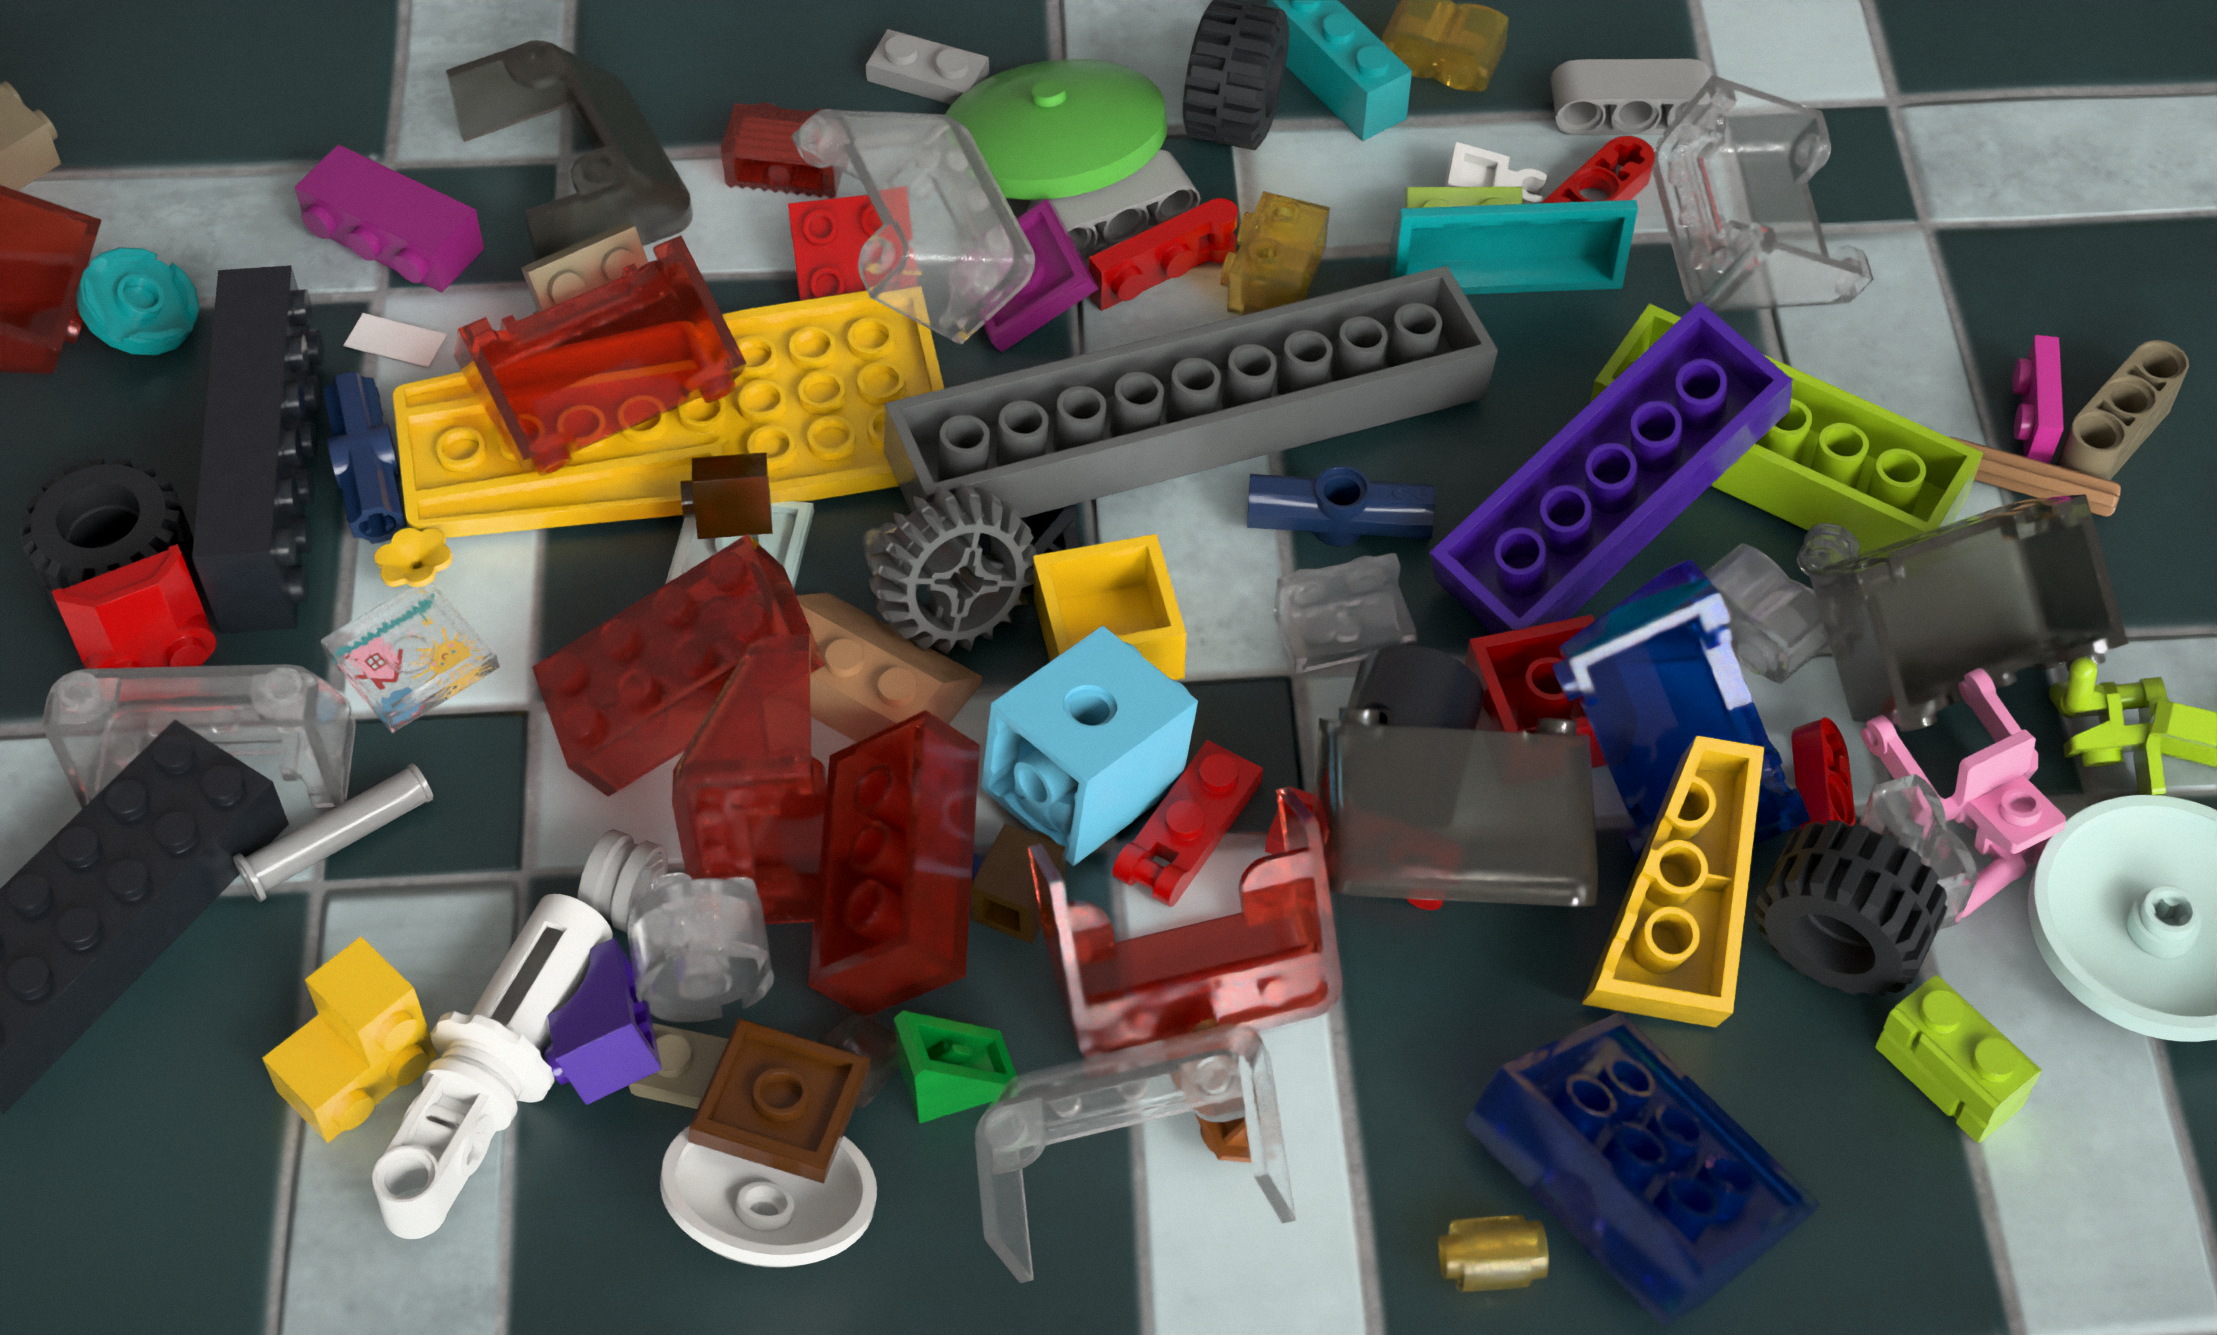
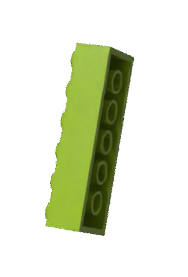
M1649 303L1595 379L1590 403L1674 326L1681 317ZM1764 355L1792 379L1790 411L1711 486L1918 581L1966 502L1984 453Z

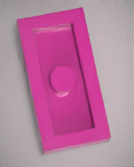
M2035 335L2027 358H2018L2014 368L2013 393L2022 395V403L2019 404L2015 416L2014 437L2015 439L2023 440L2024 457L2050 463L2064 429L2059 337Z

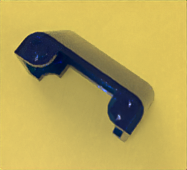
M1691 559L1664 570L1559 646L1562 661L1552 665L1557 681L1568 702L1579 698L1624 804L1633 829L1624 832L1623 835L1636 864L1639 862L1680 757L1696 736L1764 747L1753 846L1811 820L1796 787L1790 789L1784 781L1786 776L1781 767L1783 761L1778 750L1767 736L1730 644V640L1733 637L1726 623L1731 622L1721 594Z

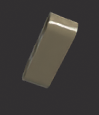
M2153 340L2140 345L2075 417L2057 461V466L2111 480L2170 412L2189 368V360L2184 351L2167 341Z

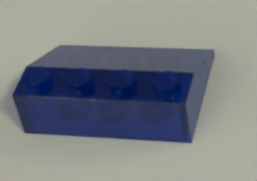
M1621 1011L1501 1065L1464 1122V1125L1484 1144L1487 1151L1494 1158L1501 1161L1533 1193L1536 1201L1549 1210L1583 1244L1588 1254L1600 1261L1634 1296L1636 1302L1644 1310L1651 1313L1664 1327L1707 1302L1811 1216L1821 1204Z

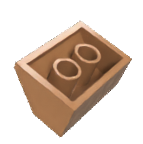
M829 592L785 597L747 640L754 685L907 771L914 767L982 685L981 675L931 648L923 650L921 647L915 646L910 639L898 636L889 625Z

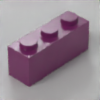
M339 144L294 187L302 212V221L314 235L322 239L330 238L352 249L358 256L367 261L375 260L398 271L408 281L413 283L420 282L441 293L484 250L476 209Z

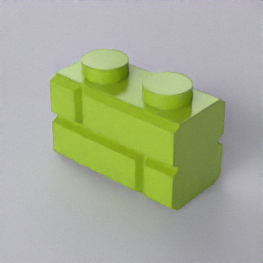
M1938 974L1931 977L1895 1006L1888 1015L1883 1027L1884 1030L1881 1032L1875 1047L1947 1116H1954L1957 1119L1956 1124L1977 1144L1985 1140L2025 1105L2032 1091L2031 1088L2036 1084L2042 1072L2031 1059Z

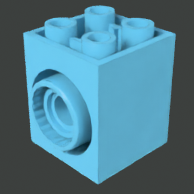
M1101 626L991 703L981 789L1027 828L1043 832L1050 836L1057 844L1065 846L1066 860L1074 866L1167 796L1185 771L1198 700L1190 695L1180 682L1171 680L1143 658L1133 645L1123 642L1106 627Z

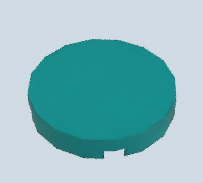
M119 247L102 252L90 262L89 267L82 274L75 294L79 315L94 335L109 346L136 355H158L174 350L190 336L200 309L197 290L185 271L173 262L169 267L164 262L156 259L158 254L142 248Z

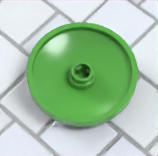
M1091 59L1042 61L1012 68L991 76L963 93L950 106L941 125V140L945 160L951 172L959 180L987 194L1021 200L1057 199L1081 195L1121 181L1146 165L1160 150L1167 135L1165 102L1157 85L1142 73L1129 67Z

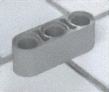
M1578 59L1559 65L1553 71L1550 78L1556 125L1567 134L1689 135L1708 129L1717 118L1711 72L1708 66L1700 60Z
M1159 150L1146 165L1121 181L1081 195L1048 200L1056 208L1082 259L1199 206L1200 194L1175 157L1169 151ZM1032 200L1027 211L1044 200Z

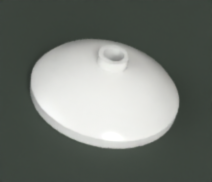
M690 1126L676 1136L665 1153L660 1177V1189L663 1202L669 1214L680 1228L694 1240L709 1250L734 1261L762 1267H794L824 1260L840 1253L855 1243L865 1232L873 1216L877 1198V1185L873 1170L863 1153L845 1136L842 1138L824 1184L688 1142Z

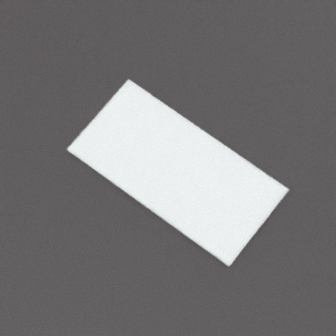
M363 313L343 346L429 367L447 334Z

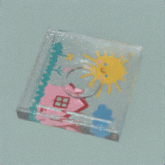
M433 581L422 587L410 586L320 640L324 653L391 733H394L500 668L496 653Z

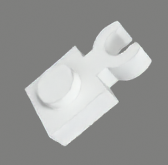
M1456 142L1449 158L1444 187L1522 186V204H1537L1543 201V197L1535 194H1540L1547 175L1532 168L1521 169L1518 172L1508 169L1509 156Z

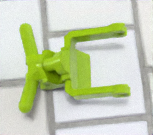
M2081 657L2072 662L2068 682L2059 681L2050 687L2049 698L2065 718L2074 719L2099 716L2100 725L2071 737L2063 745L2065 758L2082 757L2084 767H2100L2123 763V753L2134 752L2133 760L2138 795L2163 796L2166 794L2161 755L2217 769V712L2169 702L2161 677L2143 678L2135 683L2115 685L2113 681L2095 685L2097 666L2090 658ZM2138 709L2139 724L2124 725L2123 710Z

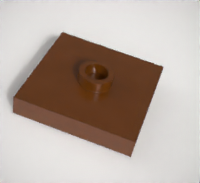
M738 1018L691 1122L688 1142L824 1184L869 1074L871 1058Z

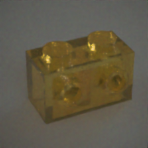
M1263 191L1255 212L1246 211L1242 218L1237 241L1238 245H1240L1238 252H1229L1224 261L1220 285L1228 287L1227 312L1243 316L1306 299L1326 249L1330 207Z

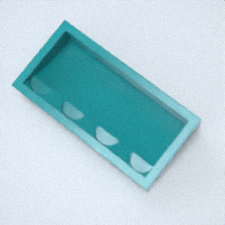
M1637 200L1401 208L1397 213L1391 236L1388 256L1389 277L1393 279L1447 265L1465 295L1622 289L1638 212Z

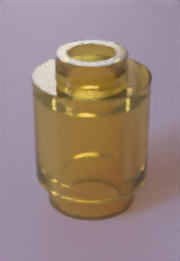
M1521 1214L1455 1219L1451 1221L1449 1235L1439 1236L1438 1255L1442 1276L1444 1279H1454L1456 1288L1460 1293L1524 1288L1530 1286L1532 1279H1544L1547 1277L1549 1265L1548 1246L1545 1230L1540 1220L1525 1221Z

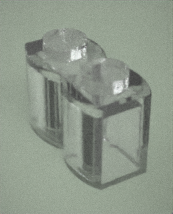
M1743 543L1691 583L1686 612L1689 614L1695 628L1701 634L1732 646L1738 653L1742 664L1749 671L1779 684H1782L1831 643L1838 619L1834 609L1819 594L1806 585L1789 579L1771 558L1758 549Z
M1917 774L1874 785L1859 824L1870 827L1871 831L1882 835L1885 833L1897 839V843L1905 848H1911L1922 857L1921 862L1924 865L1933 868L1939 876L1937 883L1945 888L1947 894L1945 905L1948 908L1939 930L1958 925L1977 883V871L1973 857L1966 845L1956 834L1946 828V814L1939 796Z

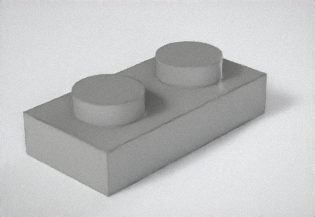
M887 29L866 64L867 81L952 105L963 93L987 78L989 75V57Z

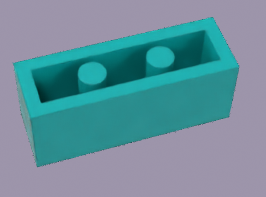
M1267 0L1266 6L1283 9L1286 13L1289 26L1286 67L1361 141L1407 119L1412 70L1339 0Z

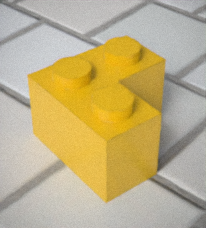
M362 936L304 979L318 1015L262 1058L276 1091L327 1144L344 1130H352L362 1124L372 1113L375 1105L399 1086H405L417 1080L424 1073L429 1062L438 1056L431 1041V1035L414 987Z

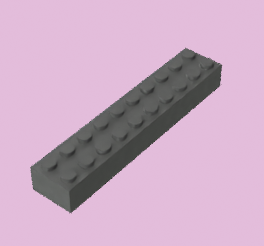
M1446 265L885 403L884 454L911 513L915 511L914 496L923 498L927 503L933 501L937 486L947 489L953 495L959 485L963 484L967 487H972L976 493L982 488L993 492L1004 503H1010L1019 512V518L1486 398L1498 349Z

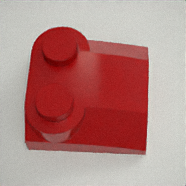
M178 544L168 547L169 550L68 588H59L51 591L85 667L91 685L97 692L105 695H130L142 687L200 667L214 652L216 638L207 620Z

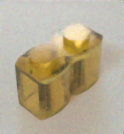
M1400 0L1383 34L1382 42L1412 70L1411 76L1434 77L1438 81L1458 90L1485 91L1506 47L1509 18L1497 10L1478 4L1456 5L1450 0Z

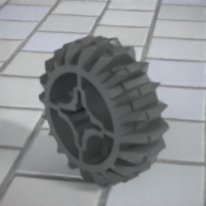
M960 484L952 495L947 489L937 486L933 501L927 503L923 498L914 496L915 511L908 516L893 512L895 523L898 526L893 533H878L880 544L886 550L869 556L872 567L877 572L868 579L872 592L877 596L874 600L877 604V610L885 620L890 621L889 626L898 636L910 639L915 646H919L923 650L933 645L936 650L948 654L954 644L957 643L960 648L971 651L974 639L978 635H981L984 639L994 641V626L999 622L1013 625L1010 611L1014 605H1029L1022 588L1035 583L1033 570L1030 566L1034 564L1033 556L1037 555L1036 549L1030 544L1034 538L1030 528L1019 518V512L1010 503H1004L993 492L986 491L984 488L976 493L972 487ZM980 533L990 535V555H982V548L978 545ZM916 584L926 585V590L930 593L928 604L917 602Z

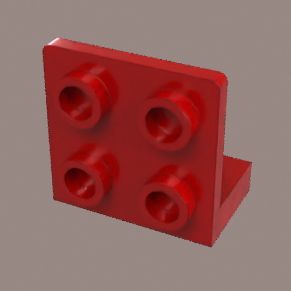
M904 191L788 203L800 301L916 283Z

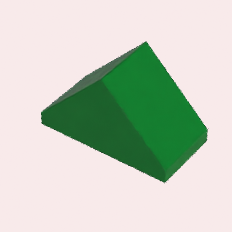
M902 1011L894 1018L899 1068L919 1124L1011 1096L1021 1089L1000 1030L908 1011Z

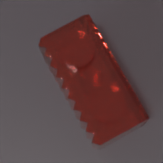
M767 102L755 105L734 103L729 126L726 128L724 142L721 145L725 184L730 188L737 185L741 189L748 186L753 191L759 187L764 192L771 189L774 193L781 190L788 194L792 191L797 196L804 193L808 197L813 194L819 198L824 195L829 199L836 197L849 151L847 116L836 115L820 108L811 111L779 108Z

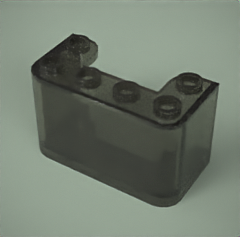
M2086 494L2035 498L2003 505L1832 563L1809 574L1852 721L1867 723V721L1879 715H1884L1893 726L1897 725L1899 732L1917 730L1936 723L1938 720L1935 712L1962 700L1958 683L1965 680V674L1977 668L1983 669L1990 676L1996 689L2016 682L2015 671L2033 666L2034 671H2043L2066 665V669L2069 671L2072 662L2081 657L2090 658L2098 666L2106 662L2104 652L2128 644Z

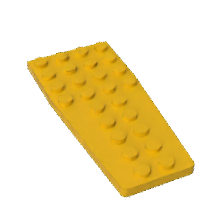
M913 283L745 309L402 384L393 392V403L408 527L415 528L420 532L429 528L440 529L444 533L445 538L683 515L680 481L692 480V458L766 452L771 503L787 501L806 502L899 487L884 454L885 403L944 389L920 284Z

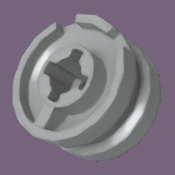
M614 829L605 832L597 841L585 865L578 889V900L595 909L605 920H611L613 927L617 930L631 935L637 934L649 922L662 894L668 869L667 849L662 845L647 840L635 844L632 836Z

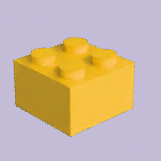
M1157 534L1033 556L1034 603L1050 662L1095 630L1104 626L1123 642L1133 645L1143 658L1171 680L1185 679L1187 634Z

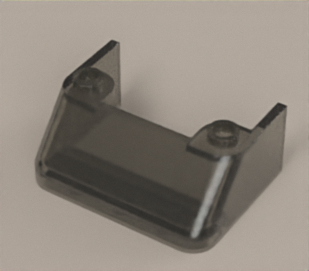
M540 40L528 41L446 70L457 123L464 142L569 106L594 149L579 157L572 166V183L577 193L525 211L535 261L625 222H629L636 227L642 246L676 235L690 225L693 218L690 193L619 77L551 42Z

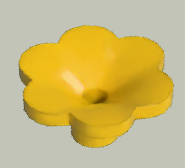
M405 528L396 532L392 537L391 543L381 546L374 554L376 565L381 569L382 581L391 587L408 584L415 589H425L431 586L435 580L436 572L446 569L453 560L452 552L446 546L447 541L444 533L436 528H429L422 532L415 528Z

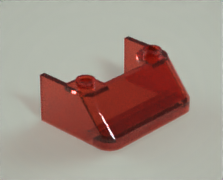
M1289 786L1276 789L1285 851L1261 857L1245 869L1239 882L1241 913L1115 942L1112 924L1106 913L1096 904L1081 900L1067 902L1064 882L1042 844L1028 847L1047 950L1073 1037L1082 1054L1090 1062L1099 1066L1112 1067L1163 1055L1164 1053L1160 1047L1163 1041L1189 1044L1194 1040L1192 1029L1207 1019H1215L1219 1026H1226L1233 1038L1318 1017L1335 1005L1342 991V974L1319 821Z

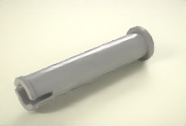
M412 763L401 772L247 857H244L241 853L236 854L233 857L234 862L253 896L261 902L267 898L265 892L423 803H429L433 800V793L419 768Z

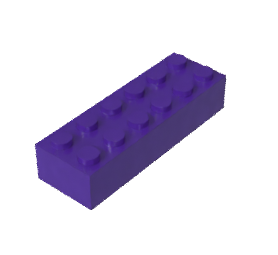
M1699 301L1429 552L1435 581L1492 634L1569 619L1790 411L1792 379Z

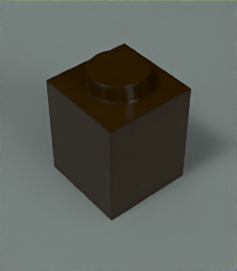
M766 452L692 458V480L680 481L683 517H695L697 539L773 534Z
M1005 823L970 884L972 920L1032 944L1066 882V847L1057 844L1050 836L1037 830L1024 831Z

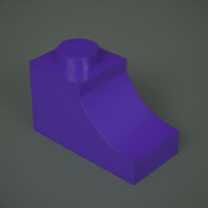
M614 937L590 949L589 968L581 986L562 1008L547 1015L552 1044L544 1048L548 1065L552 1067L551 1071L561 1085L571 1082L586 1105L662 1070L645 984Z

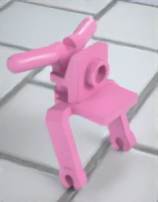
M1981 668L1965 674V680L1958 683V688L1964 701L1973 709L1996 743L1964 758L1960 762L1955 793L1951 797L1943 799L1938 795L1887 717L1879 715L1867 721V727L1861 730V736L1865 745L1874 755L1879 756L1921 820L1935 826H1939L1951 819H1954L1958 824L1963 822L1969 829L1977 830L1974 847L1982 855L1988 853L1993 860L1991 864L1948 897L1946 902L1947 910L1951 915L1958 918L1968 916L2009 883L2026 875L2027 867L2032 864L2037 865L2047 842L2053 835L2064 830L2066 816L2029 781L2030 777L2038 769V753L2034 748L2036 739L2027 730H2021L1997 696L1992 679Z

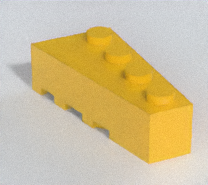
M1696 736L1682 754L1581 1003L1582 1005L1715 1028L1733 1014L1764 747Z

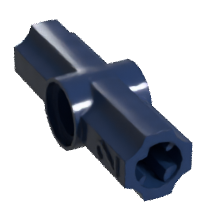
M356 371L335 375L333 382L323 388L332 433L331 436H327V443L338 487L340 490L343 489V502L353 538H363L372 544L392 540L393 535L406 525L396 478L401 477L388 423L384 424V413L378 388L374 378L361 376Z
M1344 465L1330 467L1324 470L1317 478L1250 474L1247 528L1313 532L1320 541L1336 547L1354 544L1363 535L1432 539L1435 487L1430 484L1369 481L1359 470Z

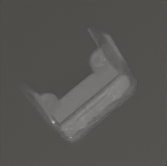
M1242 1024L1222 1025L1026 1072L1012 1078L1004 1085L976 1126L975 1146L984 1239L1020 1283L1034 1280L1022 1169L1032 1164L1041 1155L1046 1145L1193 1111L1200 1118L1210 1122H1225L1245 1117L1254 1178L1282 1224L1296 1221L1271 1057L1258 1033Z

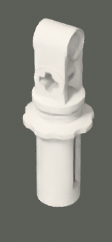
M562 894L544 896L471 1013L466 1015L456 1011L447 1012L441 1015L432 1030L431 1041L442 1057L434 1060L422 1077L424 1090L409 1106L400 1129L383 1156L377 1161L372 1173V1182L384 1223L389 1231L396 1236L406 1239H417L436 1231L444 1222L449 1209L468 1177L481 1164L495 1132L506 1129L517 1113L516 1102H538L544 1099L548 1090L553 1085L554 1075L551 1071L552 1067L542 1058L545 1052L544 1048L552 1041L547 1015L562 1008L581 986L589 968L590 949L612 939V930L607 921L586 903ZM422 1188L421 1191L412 1196H399L408 1189Z

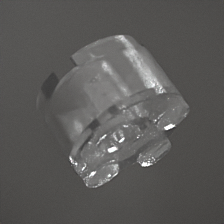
M681 872L664 874L652 882V893L643 897L630 910L626 919V931L636 997L639 1003L643 999L647 1001L650 1013L656 1017L677 1022H700L723 1017L722 1005L742 999L743 1009L762 999L772 987L774 971L762 903L757 894L755 882L751 879L735 877L727 880L714 878L692 880L689 875Z

